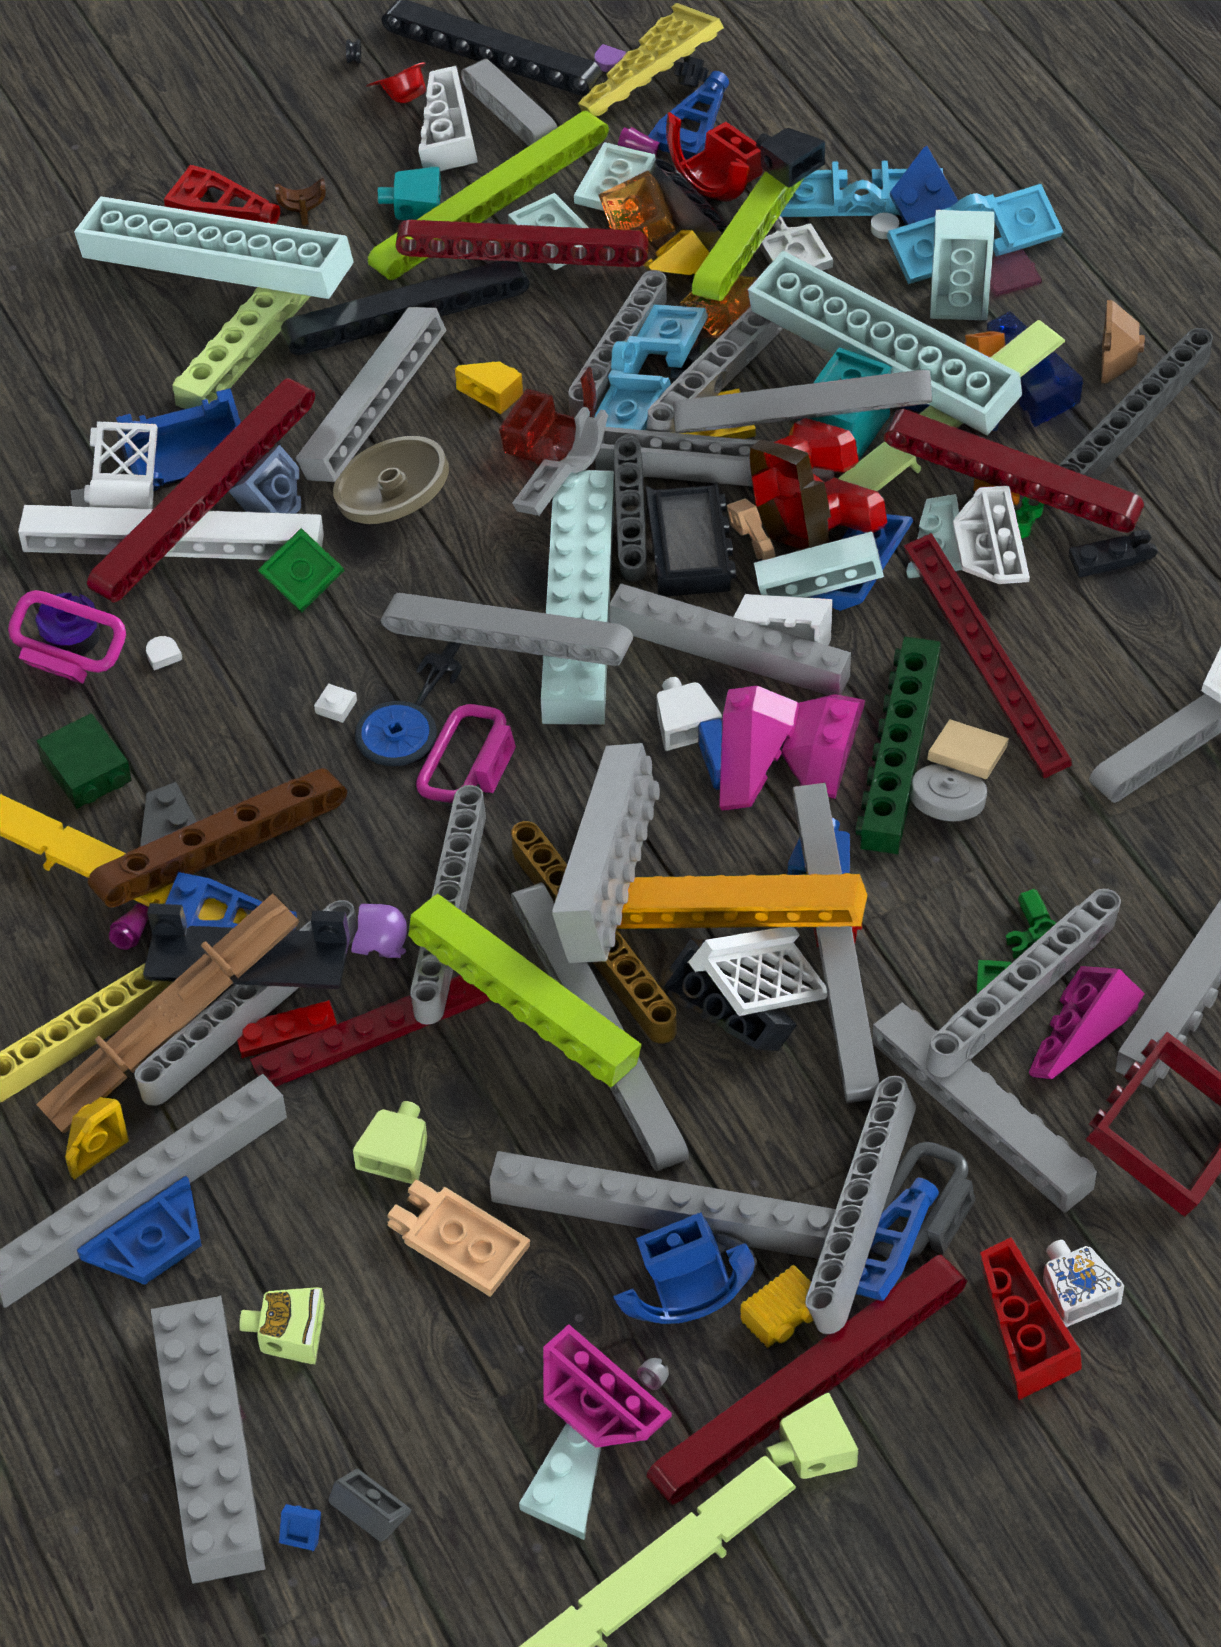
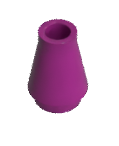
M624 127L618 141V146L655 154V156L660 142L653 140L633 127L630 129Z
M137 903L130 911L113 922L109 932L110 941L116 947L123 950L136 946L149 919L147 914L149 908L144 904Z

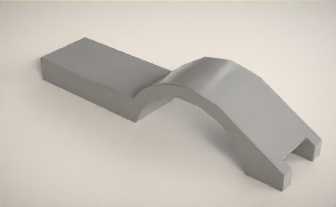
M582 407L574 418L576 434L571 451L560 462L543 460L512 504L517 512L540 516L571 472L578 473L584 471L594 462L600 450L608 418L605 410H600L596 417L592 418L589 417L590 411L588 408Z

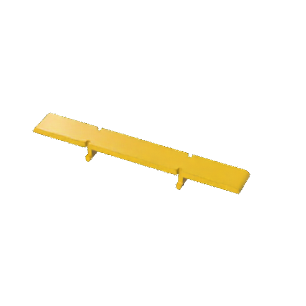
M0 794V836L39 855L45 851L47 860L43 866L47 871L55 863H58L88 878L97 867L126 854L69 826L63 830L61 822ZM174 883L134 900L148 907L150 903L165 904ZM208 898L204 901L198 918L200 920H220L224 918L228 906L216 899ZM238 908L233 923L239 924L246 918L247 913L244 909Z

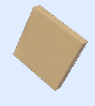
M949 719L930 748L927 760L987 779L1006 750L1009 738Z

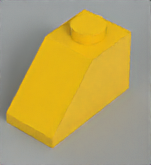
M500 361L458 365L455 368L456 389L499 414H502L523 395L522 374L515 368H510Z

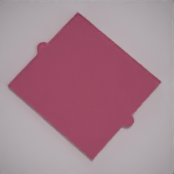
M1023 249L992 258L990 287L996 296L1042 283V278L1035 269V263L1029 260Z

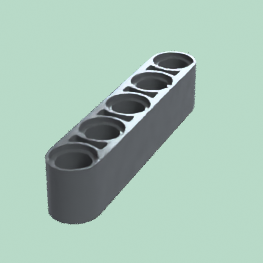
M626 435L617 439L614 444L618 558L622 576L628 581L636 582L643 579L647 574L643 461L640 442L637 438ZM625 452L634 453L632 456L629 457L622 456V454ZM629 478L636 480L631 484L623 483L624 480ZM631 505L637 507L633 511L624 510V508ZM629 533L639 534L632 539L625 537ZM631 560L640 562L636 566L627 565V562Z

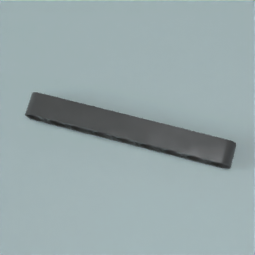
M1204 328L1191 329L1058 466L1097 479L1208 364L1213 341L1211 332Z

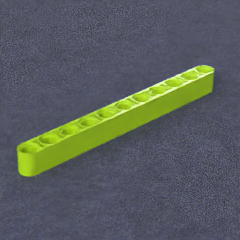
M583 111L417 220L481 223L600 145L606 139L609 127L590 112ZM397 233L374 247L368 256V265L388 280L397 279L428 258L409 257L400 254L395 245Z

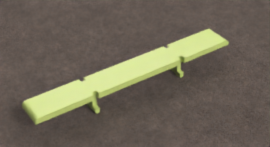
M1037 320L990 358L1019 372L1020 377H1022L1061 346L1065 339L1042 321ZM932 406L927 407L920 413L922 416L955 428L963 424ZM884 441L860 460L854 468L845 472L838 479L878 491L907 467L919 473L921 466L917 464L916 456L897 450Z
M767 1456L761 1457L697 1507V1512L699 1513L697 1517L692 1512L579 1599L578 1606L580 1608L578 1610L570 1606L519 1647H607V1644L602 1639V1632L608 1637L714 1552L720 1558L725 1557L726 1550L722 1547V1539L727 1543L792 1492L796 1486Z

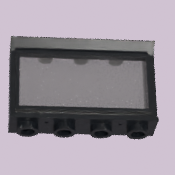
M715 482V485L664 490H654L646 486V508L649 514V530H651L658 595L667 597L730 591L731 579L736 578L735 561H729L728 557L733 555L732 540L725 536V534H729L728 516H722V512H726L725 494H719L718 482Z

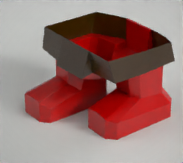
M804 418L793 424L788 437L776 442L760 440L750 447V471L756 506L770 539L804 550L829 543L828 531L838 525L866 533H874L884 528L887 524L885 503L879 492L837 478L823 482L812 472L814 468L846 472L857 465L859 459L856 440L849 430Z

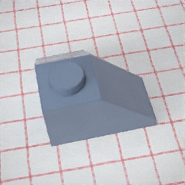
M278 445L262 457L228 492L246 512L296 514L301 509V496H297V480L300 479L299 467L286 451Z

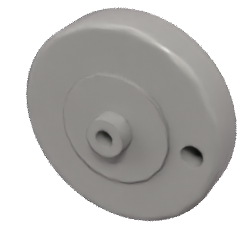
M940 764L929 765L918 770L913 775L910 788V799L920 811L928 816L945 821H963L977 816L984 809L987 797V787L980 777Z

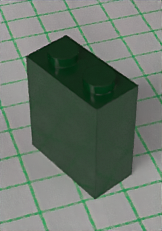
M92 713L36 740L42 763L76 809L85 804L92 803L97 798L115 789H119L132 781L127 759Z

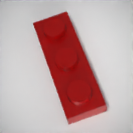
M330 1000L264 1017L256 1023L247 1024L242 1030L243 1035L237 1039L241 1057L245 1058L271 1051L337 1025Z

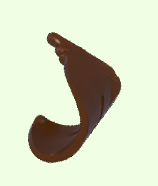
M324 178L319 179L308 188L292 190L280 184H274L278 203L287 210L299 212L302 226L309 225L307 212L320 205L326 195Z

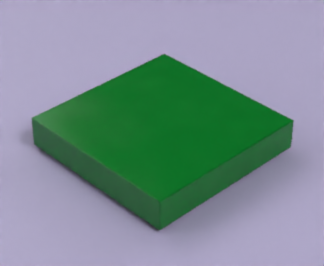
M300 528L258 571L302 613L344 572V568Z

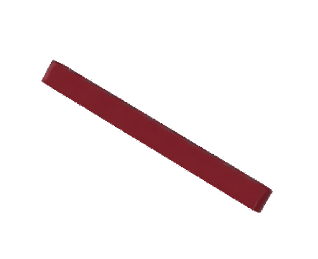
M291 378L283 380L91 571L87 580L88 589L115 603L121 600L311 409L315 401V391Z
M943 1255L932 1258L894 1286L884 1301L876 1299L849 1319L839 1331L827 1335L658 1459L649 1468L646 1475L647 1479L670 1504L673 1505L682 1501L780 1428V1421L832 1390L956 1298L965 1288L967 1279Z

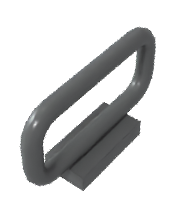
M918 1143L905 1153L897 1166L883 1208L884 1211L892 1203L915 1163L922 1156H933L954 1165L955 1171L921 1226L908 1260L919 1256L928 1242L932 1250L944 1254L975 1202L972 1181L966 1179L969 1172L968 1162L959 1152L937 1143ZM879 1241L870 1248V1251L889 1258L894 1245Z

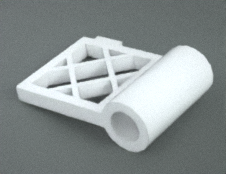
M97 422V428H91L90 446L95 447L92 480L90 485H85V503H89L90 507L152 509L158 429L156 424ZM104 430L117 431L123 438L109 448L103 442ZM138 432H150L149 442L140 450L130 440ZM127 442L136 453L123 463L114 452ZM104 448L106 452L102 455V449ZM147 451H148V459H147V458L145 457V455H144V453H146ZM110 456L120 465L111 474L100 473L101 463ZM141 457L147 464L146 475H133L128 467Z

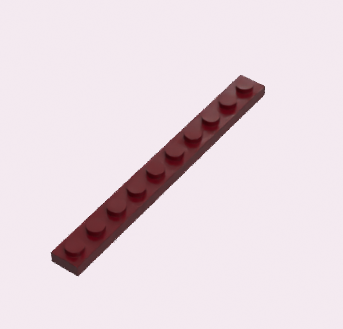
M927 534L904 545L905 553L1042 777L1045 779L1072 766L1069 754L933 534Z

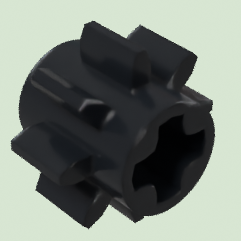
M686 56L683 63L677 61L674 74L680 77L678 83L698 88L699 81L705 82L709 72L707 68L703 67L704 61L690 56Z

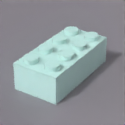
M936 210L930 319L987 320L994 243V212Z

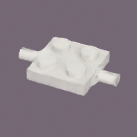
M778 217L773 225L776 232L766 236L759 246L769 264L782 251H785L820 270L833 268V258L811 223L799 227H787L783 218Z

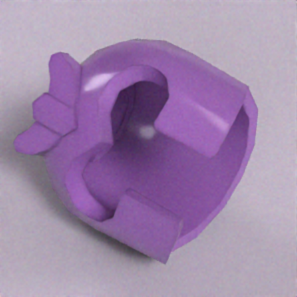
M361 904L358 913V930L351 948L352 953L368 955L369 952L375 950L379 952V957L400 958L401 954L406 953V949L402 948L407 935V922L401 911L391 905Z

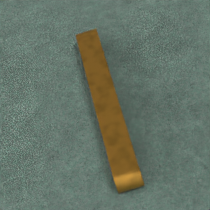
M530 821L519 822L511 830L513 856L534 885L541 882L545 885L555 903L567 864L535 823ZM616 930L615 945L610 948L607 961L593 962V964L647 1036L656 1043L670 1042L675 1038L677 1032L676 1008Z

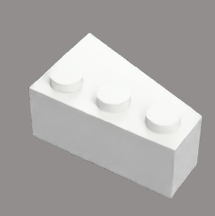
M745 594L734 618L829 645L831 641L832 599Z

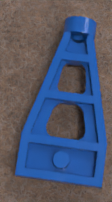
M720 71L711 72L703 85L670 111L681 120L686 118L701 123L697 132L680 128V144L686 159L695 156L705 149L706 133L714 127L723 93L729 86V79ZM698 102L711 105L707 113L692 107ZM667 113L658 121L648 137L660 142L659 150L670 153L666 138Z
M178 872L165 904L183 906L187 928L189 926L234 928L238 925L233 923L238 908L253 911L262 901L210 878ZM208 898H213L225 903L228 908L224 918L220 920H200L198 916L204 901ZM290 911L297 918V913Z
M916 1178L911 1187L906 1189L882 1212L871 1248L879 1241L893 1244L894 1246L889 1258L885 1262L867 1258L856 1291L857 1295L884 1301L902 1275L927 1210L939 1195L938 1189L930 1181ZM900 1216L909 1218L902 1233L887 1229Z

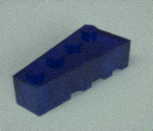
M1009 311L988 322L986 332L1004 333L1006 346L1028 327ZM1054 351L1020 377L1022 396L1019 398V403L1024 411H1028L1031 416L1030 421L1034 427L1074 407L1081 401L1083 377Z

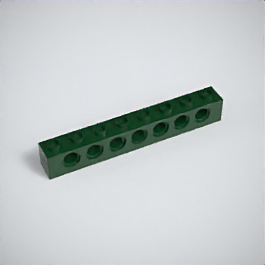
M904 636L902 648H896L893 666L897 667V671L890 672L888 690H892L891 695H885L883 713L887 714L886 719L880 718L877 737H881V743L875 742L872 761H875L876 765L875 767H869L867 786H871L870 792L864 791L861 810L865 811L864 817L858 816L856 835L861 836L860 849L899 855L910 803L911 782L918 766L940 662L941 642Z

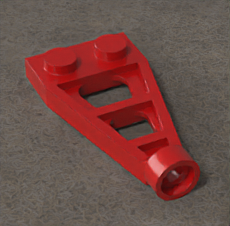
M190 165L164 198L165 207L270 224H277L280 217L279 205L269 203L267 199L215 171ZM210 187L224 192L216 203L200 201ZM235 197L247 201L243 208L228 205Z

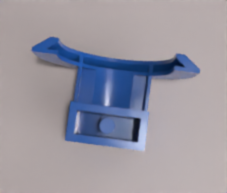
M702 1212L636 1238L645 1267L654 1280L662 1308L644 1303L634 1289L613 1297L626 1315L637 1320L661 1324L692 1321L717 1311L737 1295L754 1271V1258L746 1243L726 1250L729 1262L733 1267L732 1275L728 1278L714 1233Z

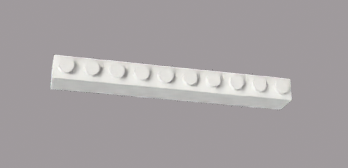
M24 505L18 531L23 552L108 555L153 509ZM208 511L165 557L268 560L300 528L322 547L324 537L322 517L317 514Z

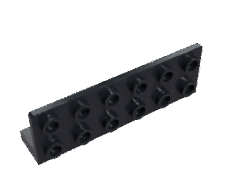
M150 903L147 914L153 936L143 972L144 979L174 982L205 953L207 954L201 947L203 942L206 941L213 947L233 927L189 926L187 928L182 905ZM313 910L311 916L313 931L292 930L239 978L233 974L230 977L233 984L339 989L350 941L346 912Z

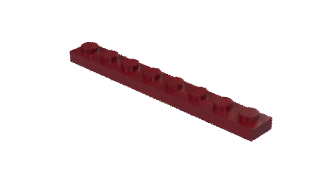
M461 975L454 977L450 982L444 1014L439 1021L488 1002L490 999L487 994L475 985L467 983ZM411 995L251 1058L250 1063L256 1077L264 1074L277 1087L431 1024H422L415 1019Z

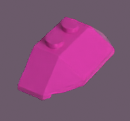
M832 694L798 703L800 707L795 731L791 738L785 739L782 756L799 780L800 786L825 783L828 797L836 799L864 709L865 700Z
M567 1325L543 1347L544 1403L595 1448L647 1440L672 1417V1413L570 1325Z

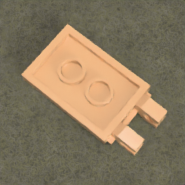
M415 1180L408 1189L410 1194L408 1201L420 1210H423L421 1214L416 1217L397 1204L388 1213V1218L390 1219L388 1226L400 1235H403L402 1238L406 1245L489 1297L492 1296L530 1247L529 1238L448 1188L444 1187L441 1192L437 1193L434 1189L418 1180Z

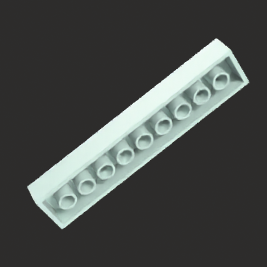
M101 196L74 231L83 258L326 299L331 297L354 263L348 239L345 235Z
M782 251L748 289L752 312L832 354L841 347L892 366V373L929 370L932 402L927 404L987 436L1022 396L1019 372L785 251Z
M584 470L578 473L571 472L553 496L546 614L609 622L615 502L614 471ZM543 655L541 688L542 724L605 725L607 665Z

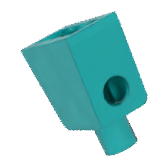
M440 167L398 171L395 173L394 187H378V204H394V214L398 220H417L440 205Z

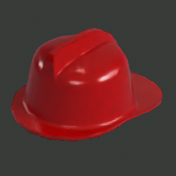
M426 63L416 64L392 77L367 84L366 87L381 84L392 100L400 103L410 102L426 92L421 68Z

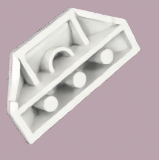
M1009 486L979 488L975 492L974 497L953 520V529L962 571L997 584L1029 582L1030 576Z

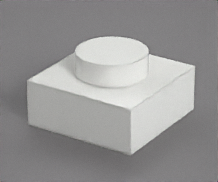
M328 684L314 705L315 713L343 723L357 702L356 693Z

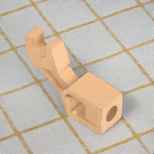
M747 499L726 505L730 525L741 536L750 535L756 558L758 560L762 559V561L774 558V547L770 538L766 536L761 527L762 521L757 507Z

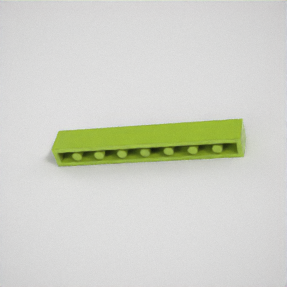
M437 893L411 914L408 936L415 944L424 947L436 956L442 964L451 967L467 983L475 985L487 994L491 1001L499 1003L511 1012L518 1021L524 1022L535 1030L542 1039L558 1047L569 1059L578 1062L586 1068L594 1078L602 1080L612 1088L637 1065L641 1043Z

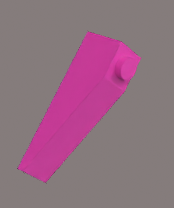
M759 686L728 690L723 712L719 806L722 811L748 808L753 805L768 778L766 775L767 770L773 760L778 761L782 754L780 748L786 738H791L795 731L800 707L798 702Z
M1081 966L1060 998V1002L1064 1006L1060 1015L1052 1017L1049 1025L1054 1029L1051 1036L1041 1042L1029 1074L1032 1077L1053 1079L1126 1022L1137 1011L1138 1004L1145 993L1120 969Z

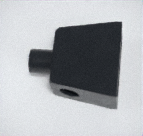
M785 128L773 137L762 133L756 141V147L761 150L762 169L788 188L825 165V141L797 130Z

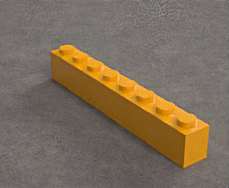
M850 873L831 875L780 874L764 876L635 877L634 882H630L628 902L623 905L621 925H617L616 929L861 926L867 892L860 874Z

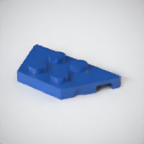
M928 146L921 150L890 191V198L905 225L935 217L936 210L949 208L958 202Z
M187 1176L183 1177L77 1249L78 1257L82 1261L145 1285L201 1247L189 1178Z

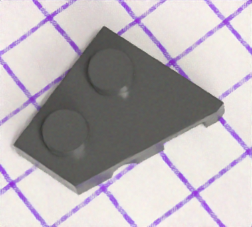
M176 782L146 793L140 846L197 822Z

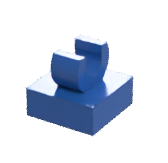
M286 1504L281 1512L279 1543L314 1551L319 1541L321 1512L319 1510L301 1508V1506Z

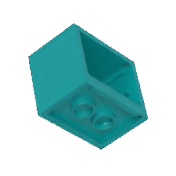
M839 347L814 383L891 374L892 366ZM890 408L808 419L849 430L856 440L858 459L860 460L889 418Z

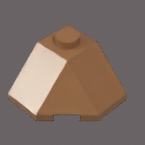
M1107 300L1102 339L1101 383H1108L1135 366L1138 353L1144 352L1145 335H1139V322L1112 300Z

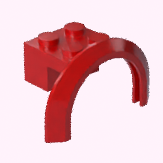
M668 112L666 138L676 169L698 193L716 201H732L744 192L747 183L762 175L761 150L756 147V142L727 122L706 133L705 149L685 160L680 144L681 119Z

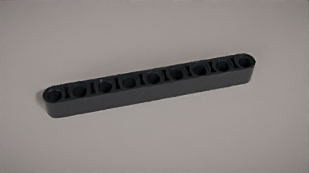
M396 0L381 18L383 26L391 33L478 62L488 59L499 69L577 95H587L602 76L599 65L589 59L409 0Z
M497 261L294 316L283 322L281 332L290 352L294 355H303L391 331L408 307L436 308L440 317L519 296L527 291L530 282L520 262Z

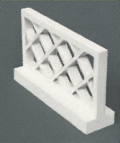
M779 927L705 940L689 960V964L695 972L707 971L739 1016L827 998L825 984L794 944L795 940L799 937V933L794 927ZM788 955L794 964L783 959V956ZM762 960L775 965V968L773 969L762 963ZM740 964H744L747 967L753 969V973L740 967ZM720 968H722V969L726 970L727 972L731 973V977H729V976H727L726 974H724V973L720 970ZM782 970L795 976L794 979L782 974ZM760 974L772 979L773 984L761 978ZM741 978L752 984L751 988L739 982L738 979ZM802 980L810 984L813 989L803 985ZM783 985L793 990V994L783 990L780 986ZM759 988L771 994L772 997L769 998L759 992ZM738 993L749 998L750 1003H744Z

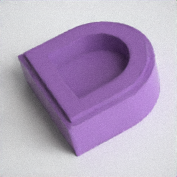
M602 44L595 53V63L599 65L601 71L609 72L624 57L626 52Z

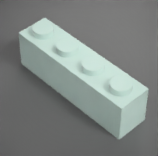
M873 532L754 563L761 595L807 598L884 577Z

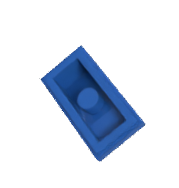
M715 719L699 723L698 745L712 785L716 790H719L721 781L722 720Z

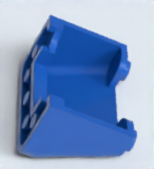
M231 388L217 391V399L211 401L210 404L208 399L202 400V405L149 419L142 415L139 416V421H133L131 414L116 417L117 423L157 425L153 491L158 490L161 485L183 480L241 423ZM117 432L118 439H122L123 437ZM138 432L130 440L140 450L149 442L150 432ZM127 442L121 447L126 461L136 453ZM147 451L146 453H144V455H145V457L148 459V451ZM140 457L129 466V470L133 475H146L147 464Z

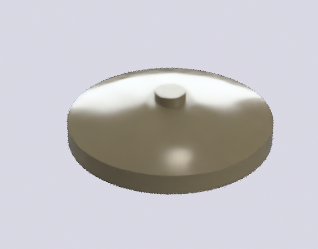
M403 436L389 439L367 448L348 463L335 481L333 496L341 513L354 522L378 524L393 521L415 512L436 496L448 477L449 463L443 449L434 440L421 436Z

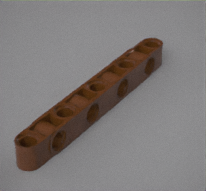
M327 769L315 770L97 867L88 877V886L106 906L110 908L118 907L135 898L147 895L174 883L178 872L194 874L337 808L345 801L348 793L347 789Z

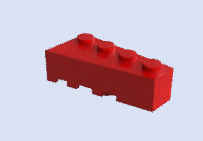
M1012 1237L980 1252L983 1276L1018 1400L1081 1370V1350Z

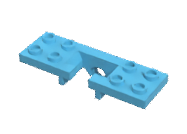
M882 161L881 169H872V183L866 180H859L847 186V170H839L838 162H832V170H816L804 178L779 217L875 216L879 213L900 215L890 198V191L907 169H888V161ZM859 189L869 191L868 194L863 196L855 194Z
M1042 184L996 198L993 194L988 196H982L977 193L970 194L953 206L942 209L994 212V221L1001 234V237L994 239L993 251L996 257L1061 237L1063 233ZM935 217L889 230L887 233L889 243L908 284L932 277Z
M654 305L637 337L629 336L627 342L617 341L614 344L611 371L608 375L611 386L593 418L596 417L600 410H605L608 414L605 427L646 430L648 409L661 397L662 393L671 383L669 378L639 375L638 373L648 354L667 355L665 359L668 367L682 368L708 318L706 309Z

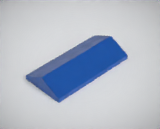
M886 514L887 524L884 528L873 533L882 570L913 523L912 517ZM848 528L842 539L866 532ZM877 579L814 595L811 598L832 599V608L841 611L861 604Z

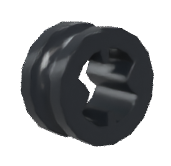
M350 39L346 40L347 63H351L353 60L361 63V39H357L355 42H352Z

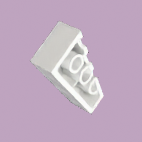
M452 66L431 71L429 73L426 94L427 105L424 107V126L421 129L422 140L418 149L422 167H440V171L477 163V155L457 67Z

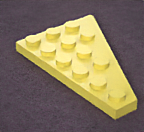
M678 3L674 4L671 7L674 12L669 16L660 18L655 26L650 28L639 40L641 46L638 49L628 51L606 74L608 80L605 83L595 85L581 99L578 105L582 112L588 111L596 117L607 112L608 107L614 102L626 99L636 87L648 84L658 72L670 69L674 65L673 62L680 57L689 56L695 51V47L702 42L714 39L717 36V32L724 28L720 19Z

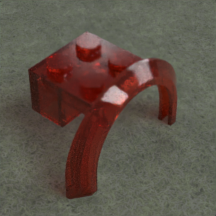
M588 366L580 378L583 390V407H587L590 411L589 417L595 418L596 388L592 369ZM527 388L499 428L504 453L536 462L538 467L544 459L560 462L566 458L575 441V417L556 412L552 395Z

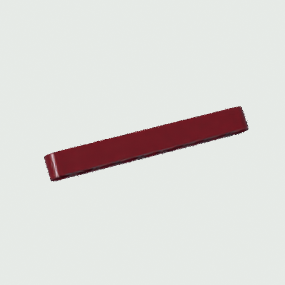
M405 220L398 226L395 244L400 254L409 257L615 267H640L646 263L648 258V238L643 232L636 230Z
M897 410L884 433L885 442L897 450L995 486H1009L1011 492L1119 532L1128 533L1133 531L1144 508L1142 498L1132 492L909 410Z

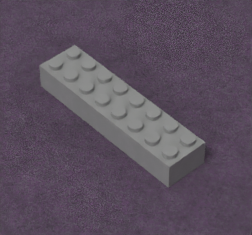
M643 743L605 747L552 910L568 963L607 961L610 948L615 945L617 925H621L623 905L628 902L630 882H634L636 862L641 859V846L643 841L647 839V826L649 820H652L654 815L653 806L655 800H658L660 796L659 784L653 780L652 760L650 756H646Z
M218 1296L151 1309L186 1558L192 1584L265 1570L222 1298Z

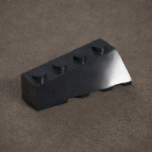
M691 938L658 984L666 995L676 1000V1003L685 1008L692 1009L710 1023L724 1028V1031L757 1050L779 1051L797 1024L781 1008L739 1016L707 971L695 972L689 964V960L705 942L702 939ZM720 968V970H721L724 974H726L727 976L731 977V973H729V972H727L726 970ZM741 978L738 979L739 982L751 988L752 984ZM759 988V992L761 994L769 997L763 990ZM738 993L744 1003H750L749 998Z

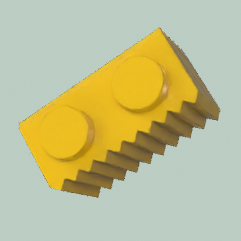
M792 1265L784 1273H781L779 1277H775L768 1285L759 1289L752 1297H748L746 1301L742 1302L740 1318L742 1323L767 1348L777 1341L784 1343L792 1336L795 1327L803 1321L806 1323L813 1321L805 1303L811 1281L795 1265Z

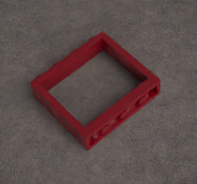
M1166 1032L1157 1042L1151 1039L1141 1051L1145 1058L1140 1064L1135 1061L1123 1077L1128 1080L1123 1088L1117 1085L1108 1096L1106 1101L1110 1106L1106 1111L1100 1109L1088 1125L1093 1129L1085 1140L1185 1217L1200 1203L1221 1173V1142L1188 1189H1186L1108 1128L1158 1059L1221 1107V1073L1169 1032Z

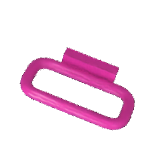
M37 590L27 592L19 599L8 626L10 639L15 645L22 648L19 659L31 667L81 684L84 683L87 672L84 670L100 673L114 666L126 638L125 625L118 617ZM37 602L111 627L114 635L105 657L98 661L23 636L20 629L28 608Z
M466 704L452 711L417 777L416 788L422 797L434 801L453 803L454 795L458 789L445 790L433 788L428 783L459 722L466 717L490 719L494 721V725L462 787L465 785L477 786L479 784L482 792H494L516 748L511 728L506 726L505 715L499 709Z

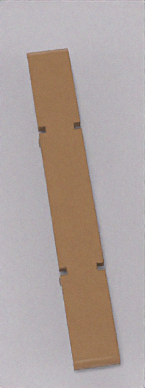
M272 893L213 947L206 941L203 942L201 947L207 954L205 953L107 1042L98 1036L95 1042L101 1048L95 1051L36 1105L62 1133L69 1131L73 1116L84 1105L91 1104L100 1097H107L127 1079V1076L124 1074L127 1069L133 1073L143 1061L177 1034L233 984L230 979L233 974L237 978L243 975L298 925L299 920Z

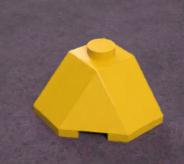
M681 230L655 252L658 258L654 261L652 258L649 259L643 266L646 270L650 271L657 270L660 272L692 275L693 273L696 274L708 256L709 251L693 230Z
M100 1097L91 1104L84 1105L73 1116L65 1158L70 1176L74 1180L129 1141L121 1105L116 1099Z

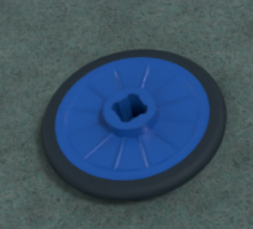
M405 701L385 702L371 708L360 718L355 729V741L360 752L369 760L385 766H403L421 759L433 747L437 735L436 725L432 716L422 707Z

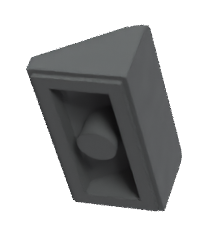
M355 1469L336 1480L329 1496V1503L380 1542L387 1539L408 1517L412 1510L359 1469Z

